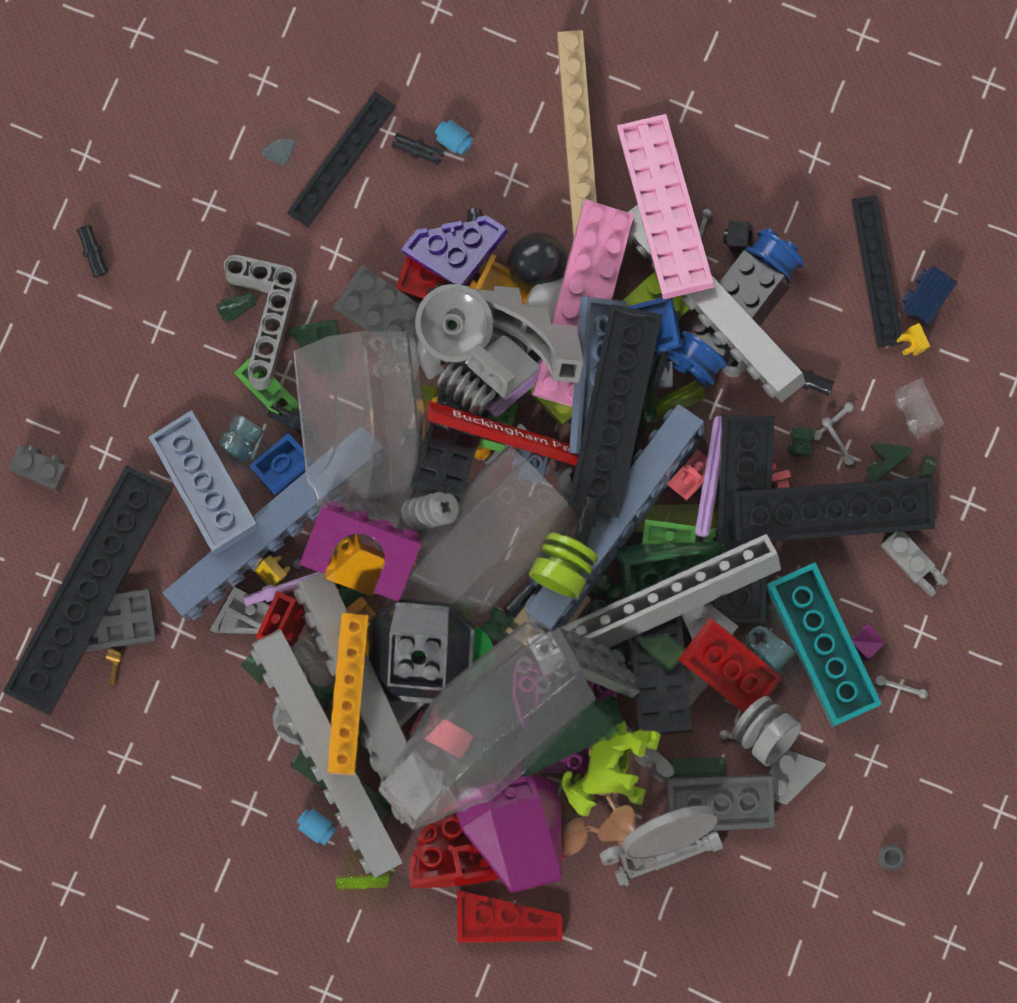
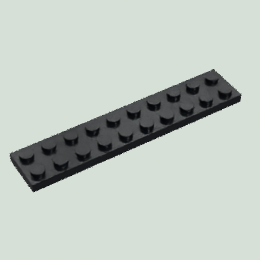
M127 465L125 466L3 690L4 694L51 716L173 490L172 487Z

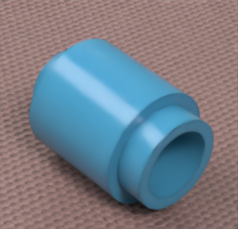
M449 120L447 123L442 121L435 131V134L438 135L436 141L453 153H459L462 156L468 151L474 141L468 131L452 120Z
M314 808L310 812L305 810L297 820V823L300 824L299 831L317 844L320 842L324 846L337 830L332 825V821Z

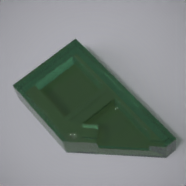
M668 633L649 636L636 635L634 637L636 643L669 671L679 662L678 659L686 650Z

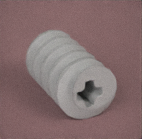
M452 362L440 376L437 383L438 389H446L445 393L447 396L454 395L453 399L455 402L462 401L463 408L470 407L471 414H481L494 399L496 391L492 390L487 394L488 384H484L479 388L480 378L477 377L471 382L472 372L469 371L463 376L464 366L461 365L454 369L455 362Z
M443 492L408 499L402 504L401 508L404 523L408 528L415 531L450 524L455 521L459 512L458 503L453 494H444Z

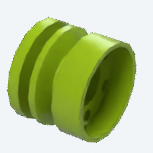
M549 533L545 539L549 545L545 544L541 547V551L549 559L536 558L529 575L548 589L577 599L580 597L586 584V580L578 572L590 574L592 567L589 564H596L598 556L584 544L573 538Z

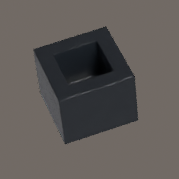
M729 221L728 229L724 230V243L727 244L726 246L732 252H743L747 247H752L754 227L749 221Z

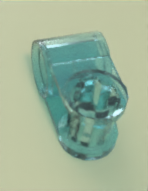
M755 627L746 635L745 642L747 647L778 673L782 671L796 653L792 647L765 627ZM753 634L756 636L758 634H762L763 637L761 640L762 642H764V644H755L754 641L756 638L755 636H753Z

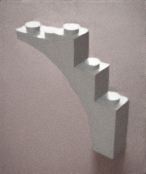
M494 286L493 291L473 289L489 305L493 317V326L515 336L531 347L549 368L554 381L579 383L583 356L576 326L551 324L548 307L522 305L519 288Z

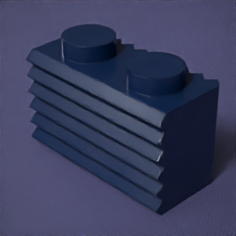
M933 265L928 271L922 270L915 280L919 283L915 291L913 292L909 289L901 301L905 304L901 311L925 327L929 325L958 283Z

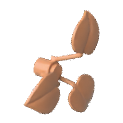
M630 764L628 765L626 774H630ZM612 793L606 794V799L613 812L610 817L606 818V821L599 829L591 825L586 826L587 821L583 817L574 818L561 828L562 846L565 856L575 854L581 850L587 842L588 832L590 831L597 833L602 842L617 843L619 846H622L625 838L635 830L636 817L633 808L628 805L617 808L612 799Z

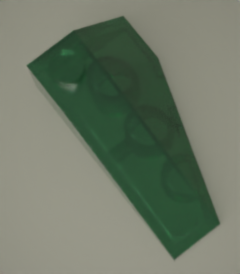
M642 543L618 547V572L624 598L725 553V543Z
M610 695L592 702L525 771L526 775L530 776L604 740L608 742L619 733L617 728L624 722L616 698Z

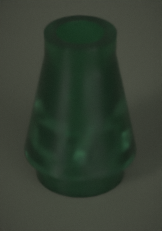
M251 292L221 299V303L216 304L218 313L224 323L235 321L250 308L256 306Z

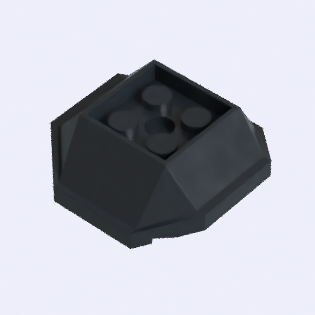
M400 599L399 602L393 601L381 612L371 617L368 658L382 689L391 700L445 704L472 679L476 626L450 603ZM421 650L426 656L418 657L414 654V651Z

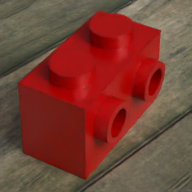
M277 591L255 638L261 639L280 629L291 650H293L306 623V612L302 604H299L296 598Z

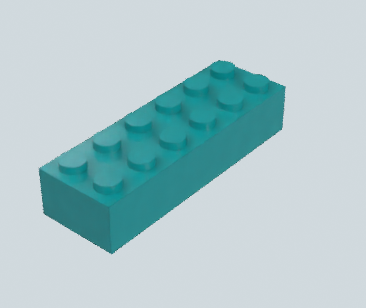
M812 563L768 583L767 591L831 728L882 705L816 563Z

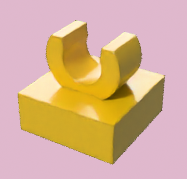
M920 323L911 326L897 339V343L907 341L909 344V348L902 352L903 355L913 352V355L916 356L930 347Z
M271 555L268 556L255 570L267 586L271 584L272 586L279 585L290 570L289 566L282 569L278 565L282 558L281 556H276L274 559Z

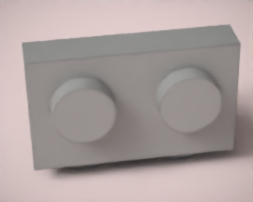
M501 336L486 349L482 348L478 343L470 349L468 367L504 399L539 370V364L507 336Z

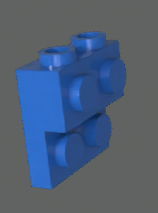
M661 297L626 306L628 308L662 314L654 356L661 355L660 352L682 347L673 297L664 300Z
M288 433L249 467L275 496H278L316 463Z

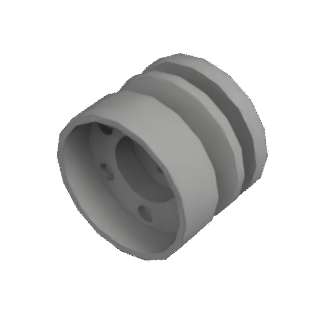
M763 696L755 701L743 713L731 735L734 740L741 742L745 749L753 747V756L765 766L772 765L789 750L802 728L801 724L788 713L780 716L781 707L778 704H774L773 700L768 696Z

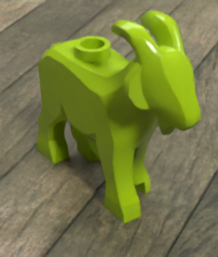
M618 719V722L603 727L596 734L594 744L589 750V767L584 778L580 779L581 775L576 774L571 782V771H567L562 778V788L569 803L577 813L582 816L589 815L591 808L597 806V803L594 802V794L621 793L626 795L632 803L642 805L646 789L633 786L638 781V776L626 774L630 753L633 751L635 755L644 757L646 747L657 750L660 733L644 730L634 733L627 732L626 723L623 719Z

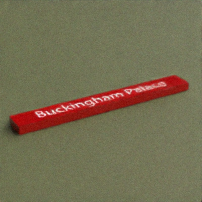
M428 401L426 415L428 421L575 466L577 465L579 454L569 453V443L436 402Z

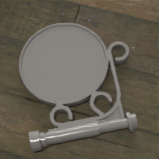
M692 806L664 814L630 833L623 841L622 846H614L604 850L600 854L603 865H611L620 861V856L623 867H618L619 870L614 871L620 886L624 884L629 886L628 880L647 872L659 870L705 851L712 850L716 852L723 849L717 831H711L717 824V816L713 808L709 806ZM626 858L631 859L632 862H627Z

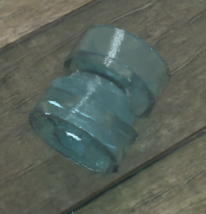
M235 414L228 426L230 431L222 435L217 446L235 458L246 462L252 452L251 445L257 444L264 431L246 418Z

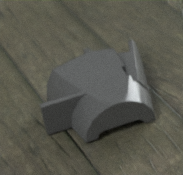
M554 459L556 467L553 470L560 495L563 498L566 511L571 510L567 506L574 479L572 474L573 468L569 463Z

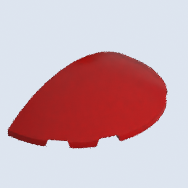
M455 804L444 809L441 815L436 818V821L428 823L420 833L410 861L411 888L454 887L500 879L462 831L454 809ZM562 846V859H565L566 856Z

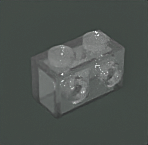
M922 378L897 390L895 393L896 397L894 398L896 405L900 411L904 412L907 418V427L911 434H915L917 440L941 429L944 422Z

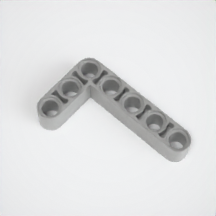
M232 255L224 262L226 280L235 286L269 293L248 367L251 386L257 390H264L271 385L297 290V277L295 271L288 266L240 255ZM234 267H239L242 269V271L237 274L230 272V270ZM257 273H265L267 275L263 279L254 277ZM288 278L291 280V283L283 285L279 281ZM282 301L285 303V306L276 308L273 304ZM273 324L279 326V329L272 332L268 331L267 327ZM264 348H270L273 350V352L269 355H263L260 353V351ZM259 371L267 374L262 379L254 377V374Z

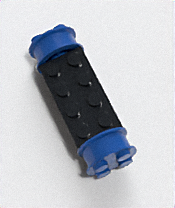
M770 228L758 232L759 238L754 245L747 247L719 282L759 327L790 288L789 284L792 281L790 276L797 267L801 268L804 266L803 258L797 253L799 248L789 240L784 242ZM696 312L680 334L682 337V347L668 350V357L675 363L674 368L684 375L689 373L694 377L693 379L696 383L706 388L708 385L712 386L714 384L713 378L720 368L730 367L735 358L730 352L731 347L727 343L722 345L714 335L716 331L711 326L705 327L698 318L699 313Z

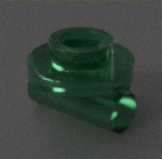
M343 585L338 591L345 608L349 607L359 597L362 596L364 598L367 596Z

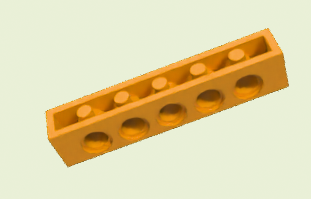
M341 614L326 774L353 776L355 772L368 615Z

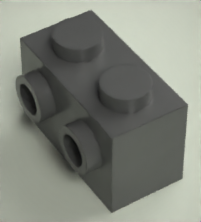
M27 445L26 448L18 446L8 469L18 476L60 493L70 472V469L64 465L65 460L51 455L50 458L40 455L42 450L31 445Z

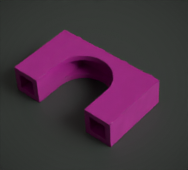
M330 500L328 503L323 501L303 551L300 565L325 574L333 550L341 539L352 534L368 535L381 545L385 555V561L376 581L374 593L399 602L421 547L422 538L418 536L419 534L407 528L403 530L393 527V523L384 519L376 521L368 518L369 515L360 510L349 511L344 509V505L339 502Z

